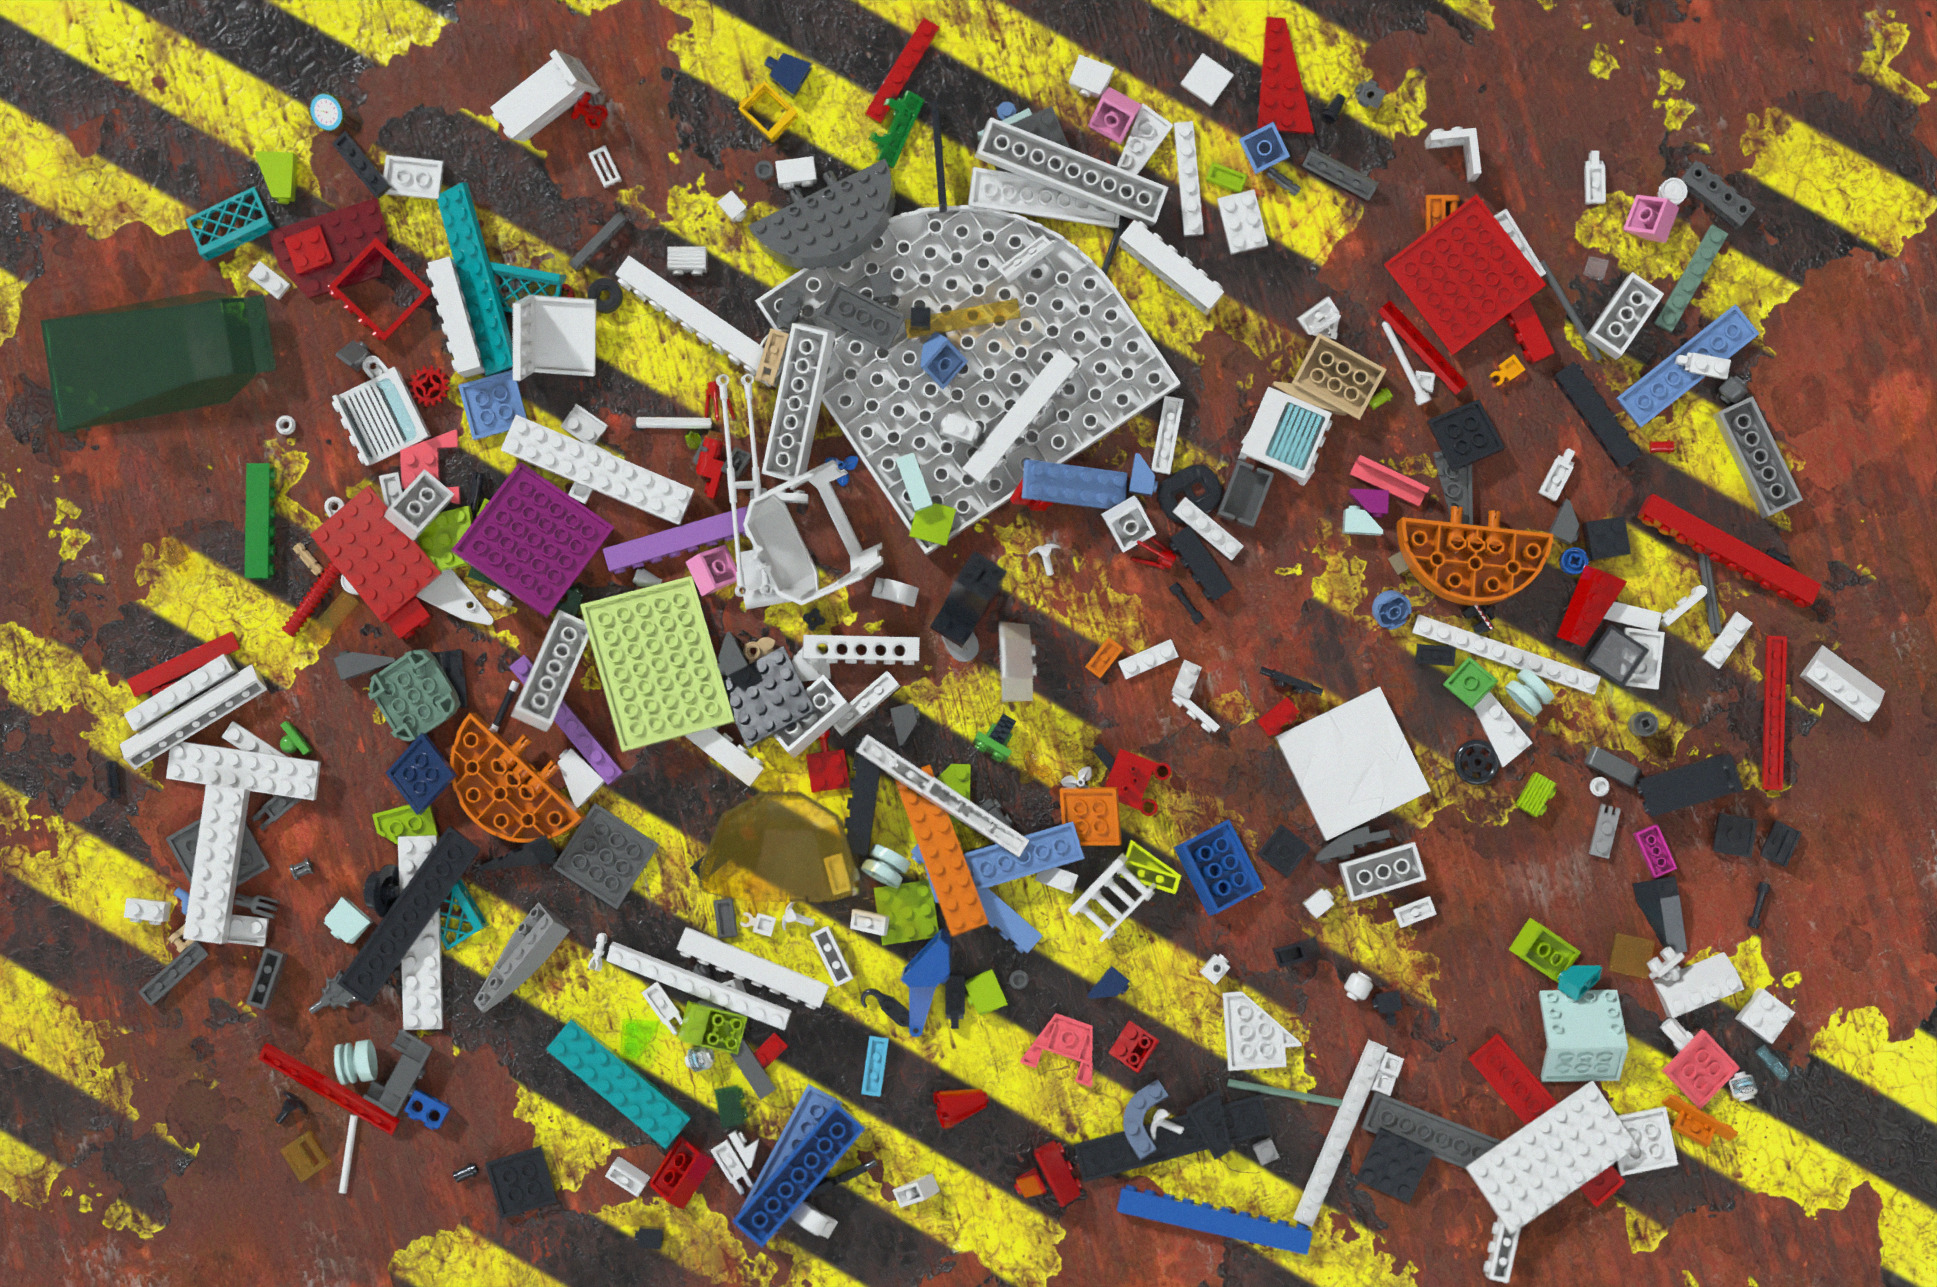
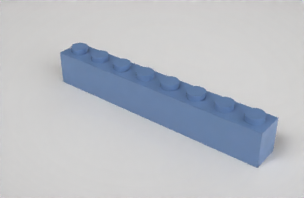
M917 844L911 851L913 853L911 858L919 865L922 862L925 864ZM985 888L977 891L988 920V925L992 928L997 926L1001 930L999 934L1007 941L1009 938L1015 942L1013 946L1018 951L1028 953L1043 935L990 889Z

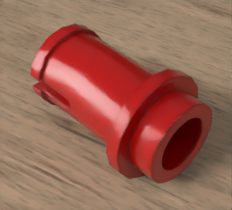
M1667 439V441H1650L1649 452L1673 453L1674 441H1670V439Z

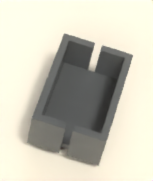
M1238 460L1216 516L1231 522L1237 519V524L1253 529L1274 473L1259 467L1255 473L1251 472L1254 465Z

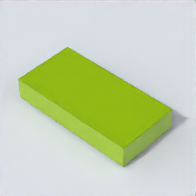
M1212 162L1205 181L1236 193H1241L1248 175Z

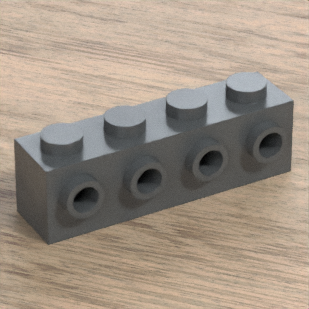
M1695 161L1680 178L1686 184L1687 191L1736 230L1743 225L1756 209L1752 206L1753 204L1750 200L1739 196L1735 188L1723 183V179L1717 174L1713 175L1708 171V167L1702 162L1698 163Z

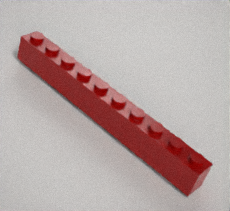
M1653 493L1645 499L1637 516L1645 525L1653 526L1659 529L1660 533L1676 538L1677 542L1689 545L1695 552L1703 553L1709 556L1710 560L1726 565L1727 569L1741 573L1745 579L1759 583L1762 588L1776 592L1777 596L1783 599L1791 600L1797 607L1806 608L1812 605L1821 587L1820 583Z

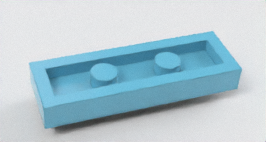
M869 1036L861 1094L881 1096L889 1038Z

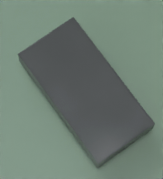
M733 898L713 900L718 939L738 936Z

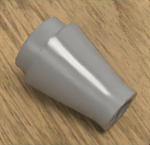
M637 568L632 583L640 587H650L661 584L662 579L644 568L642 570Z

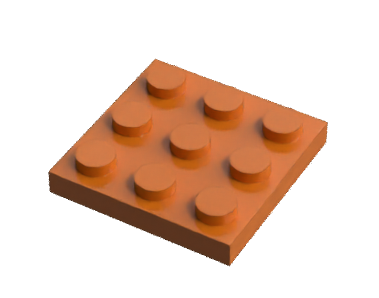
M1118 787L1059 789L1062 825L1069 822L1074 823L1080 846L1121 845Z

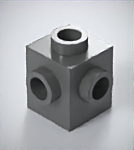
M1369 79L1368 82L1363 80L1362 83H1358L1354 93L1356 94L1355 98L1359 100L1358 104L1366 108L1370 105L1378 109L1386 91L1378 87V82Z

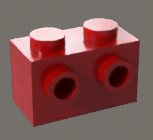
M1285 697L1259 718L1256 723L1267 737L1270 735L1275 737L1283 730L1281 726L1286 722L1291 724L1298 718L1296 714L1299 713V710L1288 697Z

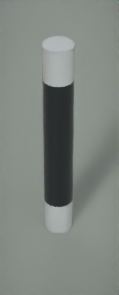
M512 680L491 726L496 732L518 688L519 683Z

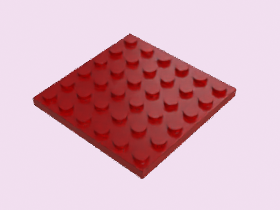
M1477 194L1384 264L1385 268L1452 355H1455L1546 286V283Z

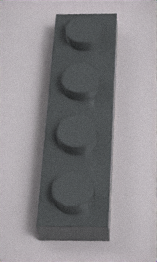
M1313 148L1310 149L1302 164L1303 167L1368 201L1379 183Z
M195 940L139 990L138 993L150 1006H153L206 959L210 953L199 941Z

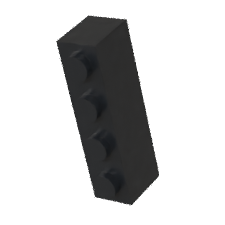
M1190 525L1169 539L1171 542L1169 544L1170 548L1174 553L1178 552L1181 556V564L1185 569H1190L1192 580L1196 585H1201L1203 588L1201 592L1207 601L1211 600L1213 603L1233 589Z

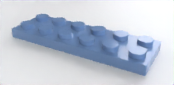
M1029 459L1024 460L1022 499L1107 510L1126 500L1127 473Z

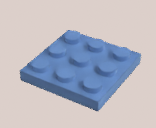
M513 370L458 385L474 441L508 432L515 415L528 419L518 382L513 380Z

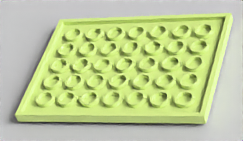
M692 576L580 604L622 752L734 722Z

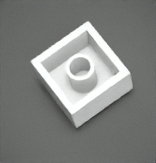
M1135 495L1101 514L1122 552L1138 545V540L1143 542L1156 534Z
M1757 988L1735 1019L1765 1042L1772 1044L1795 1012L1766 990Z

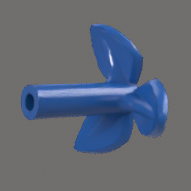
M849 456L845 458L844 462L839 461L835 457L825 459V463L834 460L838 463L837 468L840 470H853L858 464L857 456ZM846 474L836 480L840 486H845L849 482L850 476Z

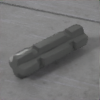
M1271 167L1266 176L1271 180L1274 179L1276 184L1286 191L1288 189L1290 194L1296 196L1301 187L1296 183L1293 184L1292 180L1282 173H1277L1278 170Z

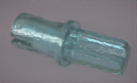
M1765 1045L1757 1049L1756 1055L1763 1060L1766 1068H1770L1781 1081L1789 1076V1072L1778 1061L1779 1058H1775Z

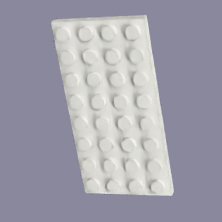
M1590 1081L1465 1168L1508 1232L1512 1234L1638 1146L1595 1083Z

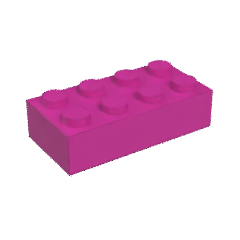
M1658 824L1633 833L1652 878L1677 869Z

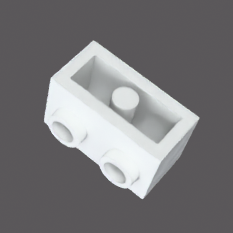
M134 897L126 898L124 917L130 918V922L142 923V920H149V924L161 925V922L169 921L171 902Z

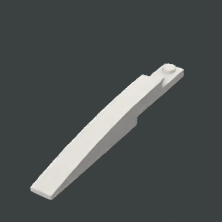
M869 735L865 736L857 748L856 752L885 770L889 775L1014 855L1020 857L1028 844V839Z

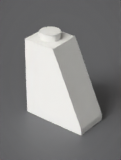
M565 749L559 756L558 765L574 805L577 808H581L605 781L574 749Z

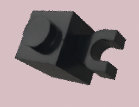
M1391 990L1373 993L1374 998H1371L1373 1010H1376L1379 1014L1385 1013L1388 1026L1397 1025L1394 1011L1402 1010L1399 991Z

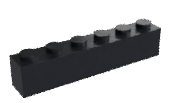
M1573 362L1555 374L1552 379L1617 470H1620L1641 456L1639 453L1640 449L1635 442H1631L1628 438L1627 430L1618 424V418L1615 413L1608 410L1605 399L1601 395L1598 396L1594 390L1595 385L1589 379L1587 380L1583 375V368Z

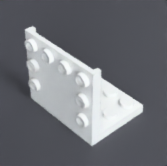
M528 295L513 303V380L521 381L534 372L595 376L596 299Z

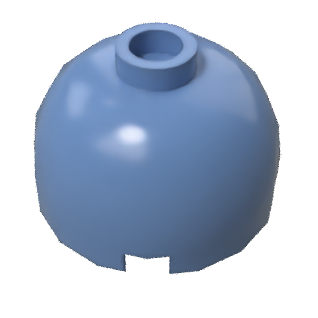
M1394 590L1380 593L1372 604L1374 619L1381 627H1386L1389 630L1402 626L1407 621L1405 618L1408 613L1411 614L1412 611L1409 599Z

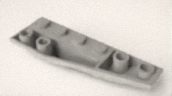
M540 902L536 904L514 931L477 994L474 1003L481 1012L484 1013L498 1004L524 983L546 961L570 931L561 919Z

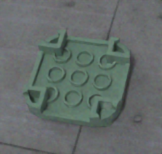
M417 649L405 653L404 656L370 678V693H368L370 700L374 699L393 730L391 734L403 741H413L421 733L427 734L451 718L461 704L457 692L433 654L427 649Z

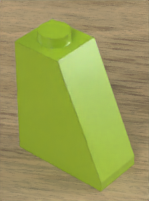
M255 151V156L272 198L279 204H289V201L295 202L298 157L292 152Z

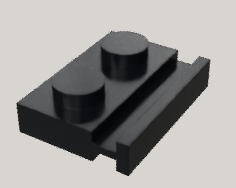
M1774 820L1759 856L1787 867L1802 832Z

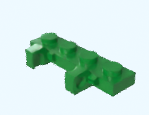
M906 91L903 98H898L897 101L892 98H886L884 105H888L891 110H894L892 114L894 119L887 134L884 133L883 136H878L876 132H871L868 140L877 144L876 149L879 150L875 160L881 161L885 159L888 167H895L924 102L923 98L910 91Z

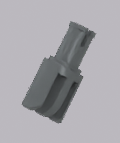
M241 893L236 895L240 900L235 899V905L250 908L254 914L275 919L276 915L260 911V908L277 912V907L262 903V901L279 905L280 900L261 895L255 897L246 896Z

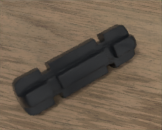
M116 761L106 762L110 799L121 797L120 790H118L120 784L119 775L116 772V769H118Z

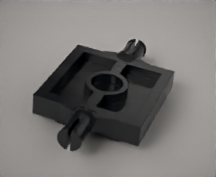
M1263 666L1260 669L1259 674L1270 677V680L1274 681L1273 685L1281 688L1291 687L1292 692L1300 695L1311 692L1321 696L1323 693V688L1317 687L1312 683Z

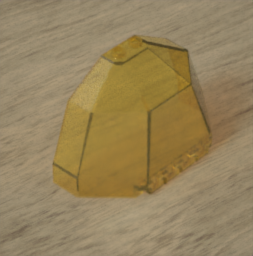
M768 789V792H761L722 814L700 866L699 888L704 893L742 901H750L753 898L754 902H768V895H771V902H787V895H790V902H806V895H809V902H823V899L825 901H835L858 894L859 873L843 822L838 814L799 792L797 789H788L787 792H780L778 789Z

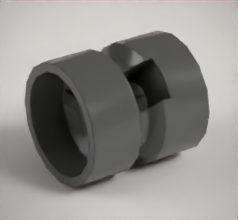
M1648 711L1634 713L1628 719V730L1637 737L1650 736L1656 732L1658 720L1653 713Z

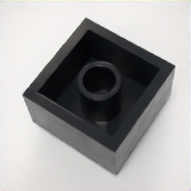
M1625 516L1589 521L1582 524L1589 562L1631 554Z

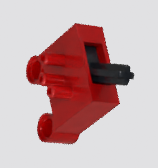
M1099 743L1095 746L1093 752L1110 772L1104 787H1118L1119 803L1140 810L1145 816L1154 815L1158 808L1157 803L1152 799L1141 801L1152 772L1158 780H1166L1171 775V767L1166 763H1156L1123 749L1118 750L1114 759L1103 744ZM1160 766L1166 767L1168 771L1165 777H1160L1157 774V769ZM1146 802L1153 804L1154 809L1151 813H1146L1143 810V805Z

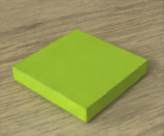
M933 503V506L915 512L909 537L947 546L956 508Z

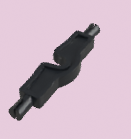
M874 1158L815 1186L803 1201L878 1166V1161Z

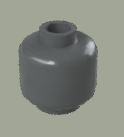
M1736 375L1735 377L1729 376L1719 387V392L1722 394L1720 398L1728 404L1731 402L1737 404L1748 393V388L1746 387L1748 384Z

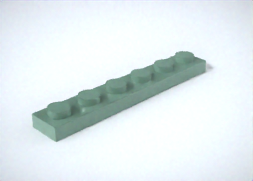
M1714 225L1709 227L1654 324L1670 333L1673 331L1728 233Z

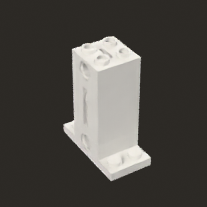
M555 49L550 53L552 60L490 107L494 112L492 114L494 119L498 123L501 122L504 127L503 131L508 138L526 142L575 104L578 99H581L585 92L596 94L601 90L580 59Z

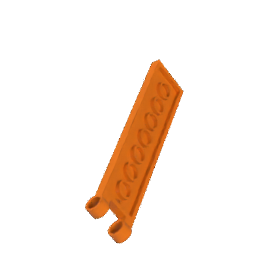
M930 764L921 767L923 772L935 778ZM894 778L951 937L987 925L988 920L948 812L923 796H918V793L912 789L908 790L906 785Z

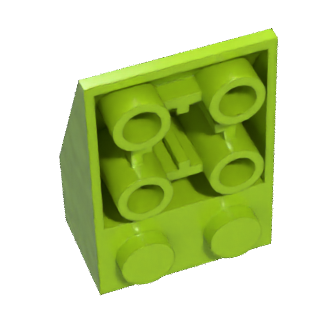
M688 1001L678 1039L685 1043L738 1055L748 1017Z

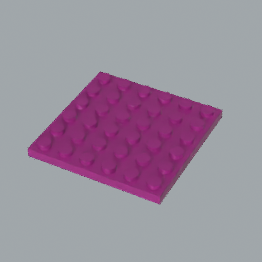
M519 462L453 547L452 553L547 618L614 530V526Z

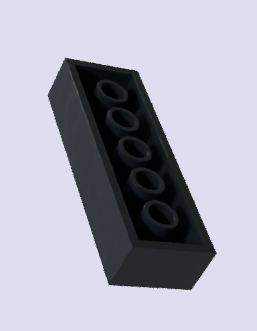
M865 737L857 740L855 752ZM875 739L882 745H885V740ZM858 753V760L854 759L852 771H856L855 779L851 778L850 790H853L852 798H848L847 809L850 810L849 817H845L844 823L847 835L842 837L841 848H845L844 852L869 855L881 768Z

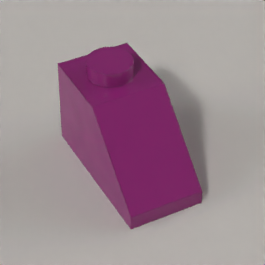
M1348 490V495L1362 510H1366L1372 518H1383V515L1388 514L1389 490Z

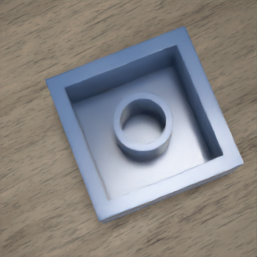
M1274 122L1238 140L1255 175L1290 157Z

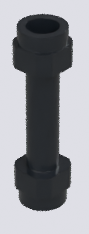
M1178 581L1168 588L1173 596L1176 595L1191 615L1190 619L1195 625L1205 619L1200 610L1197 611L1183 593V588Z
M1759 881L1756 889L1759 892L1752 917L1748 918V927L1759 929L1762 921L1759 918L1765 896L1770 892L1771 884Z

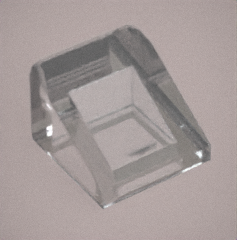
M1589 256L1583 275L1601 281L1605 276L1609 260Z

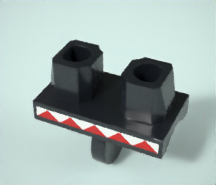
M1468 605L1461 612L1466 620L1473 616L1477 617L1479 622L1472 626L1473 631L1477 635L1485 631L1489 632L1495 628L1490 620L1495 618L1492 613L1496 608L1494 605L1491 607L1487 605H1481V607L1479 605Z

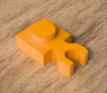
M1512 355L1498 365L1500 372L1494 371L1489 375V378L1493 376L1499 377V382L1495 384L1497 387L1503 383L1505 377L1510 381L1522 373L1525 368L1517 357Z

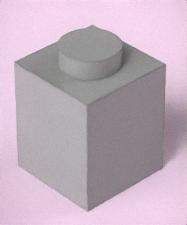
M1270 1137L1252 1145L1261 1165L1280 1158Z

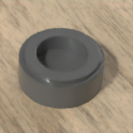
M766 160L758 162L755 166L756 176L760 180H769L774 174L773 165Z

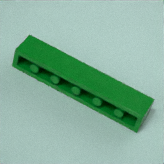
M270 463L246 464L245 578L272 579V575L275 574L273 556H275L276 548L275 544H273V537L276 535V527L273 525V518L276 517V507L273 506V502L277 494L274 487L277 470Z

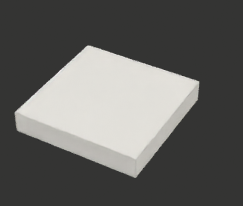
M1202 53L1182 81L1181 86L1212 107L1232 79L1233 74Z

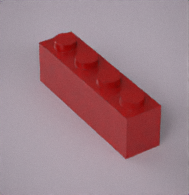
M1529 299L1507 315L1506 322L1510 328L1513 327L1515 332L1514 338L1518 345L1521 344L1524 350L1522 355L1526 362L1529 361L1530 365L1555 353Z

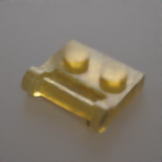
M311 1130L280 1150L300 1182L305 1181L331 1163L330 1159L325 1157L315 1142ZM302 1142H307L320 1162L318 1165L315 1166L302 1146Z

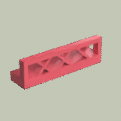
M1362 455L1357 457L1349 474L1380 490H1389V494L1417 507H1420L1425 494L1430 489V487Z

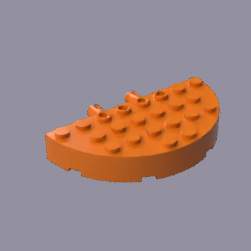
M1457 506L1451 507L1450 522L1402 517L1397 522L1400 551L1416 579L1437 596L1463 605H1488L1515 595L1530 584L1540 573L1550 554L1553 542V534L1499 528L1501 512L1496 511L1495 513V510L1488 511V527L1462 524L1463 507L1460 506L1459 509H1457Z
M469 713L457 731V736L451 749L450 766L457 774L452 780V785L460 800L459 803L466 814L479 827L494 836L508 841L529 843L544 835H547L548 839L561 836L575 828L587 817L550 782L549 779L560 769V766L556 765L554 760L551 759L540 772L522 756L521 753L532 743L531 738L528 739V736L523 733L512 746L477 713Z

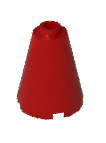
M982 1089L947 1090L933 1093L934 1104L937 1103L938 1109L936 1114L944 1130L987 1107L986 1103H989L988 1095Z

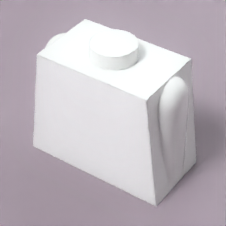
M1079 54L1069 80L1071 89L1079 91V94L1082 96H1093L1100 99L1108 88L1114 73V67Z
M948 413L941 422L939 434L976 446L981 427L976 422Z

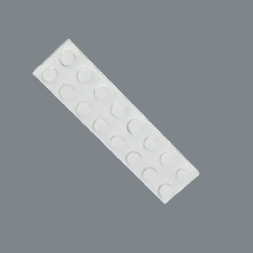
M977 167L972 168L968 206L1110 228H1118L1120 214L1015 173Z
M182 741L170 748L166 778L316 800L321 762Z

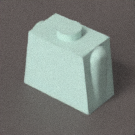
M346 896L340 898L324 919V924L332 930L330 933L337 939L341 938L350 944L356 942L374 922Z

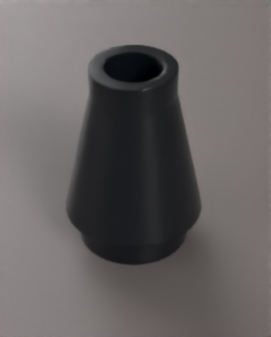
M1337 93L1322 110V117L1326 121L1335 123L1336 120H1339L1346 100L1345 96Z

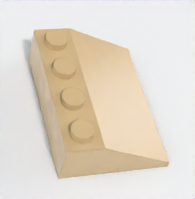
M1319 333L1291 384L1360 420L1387 369Z

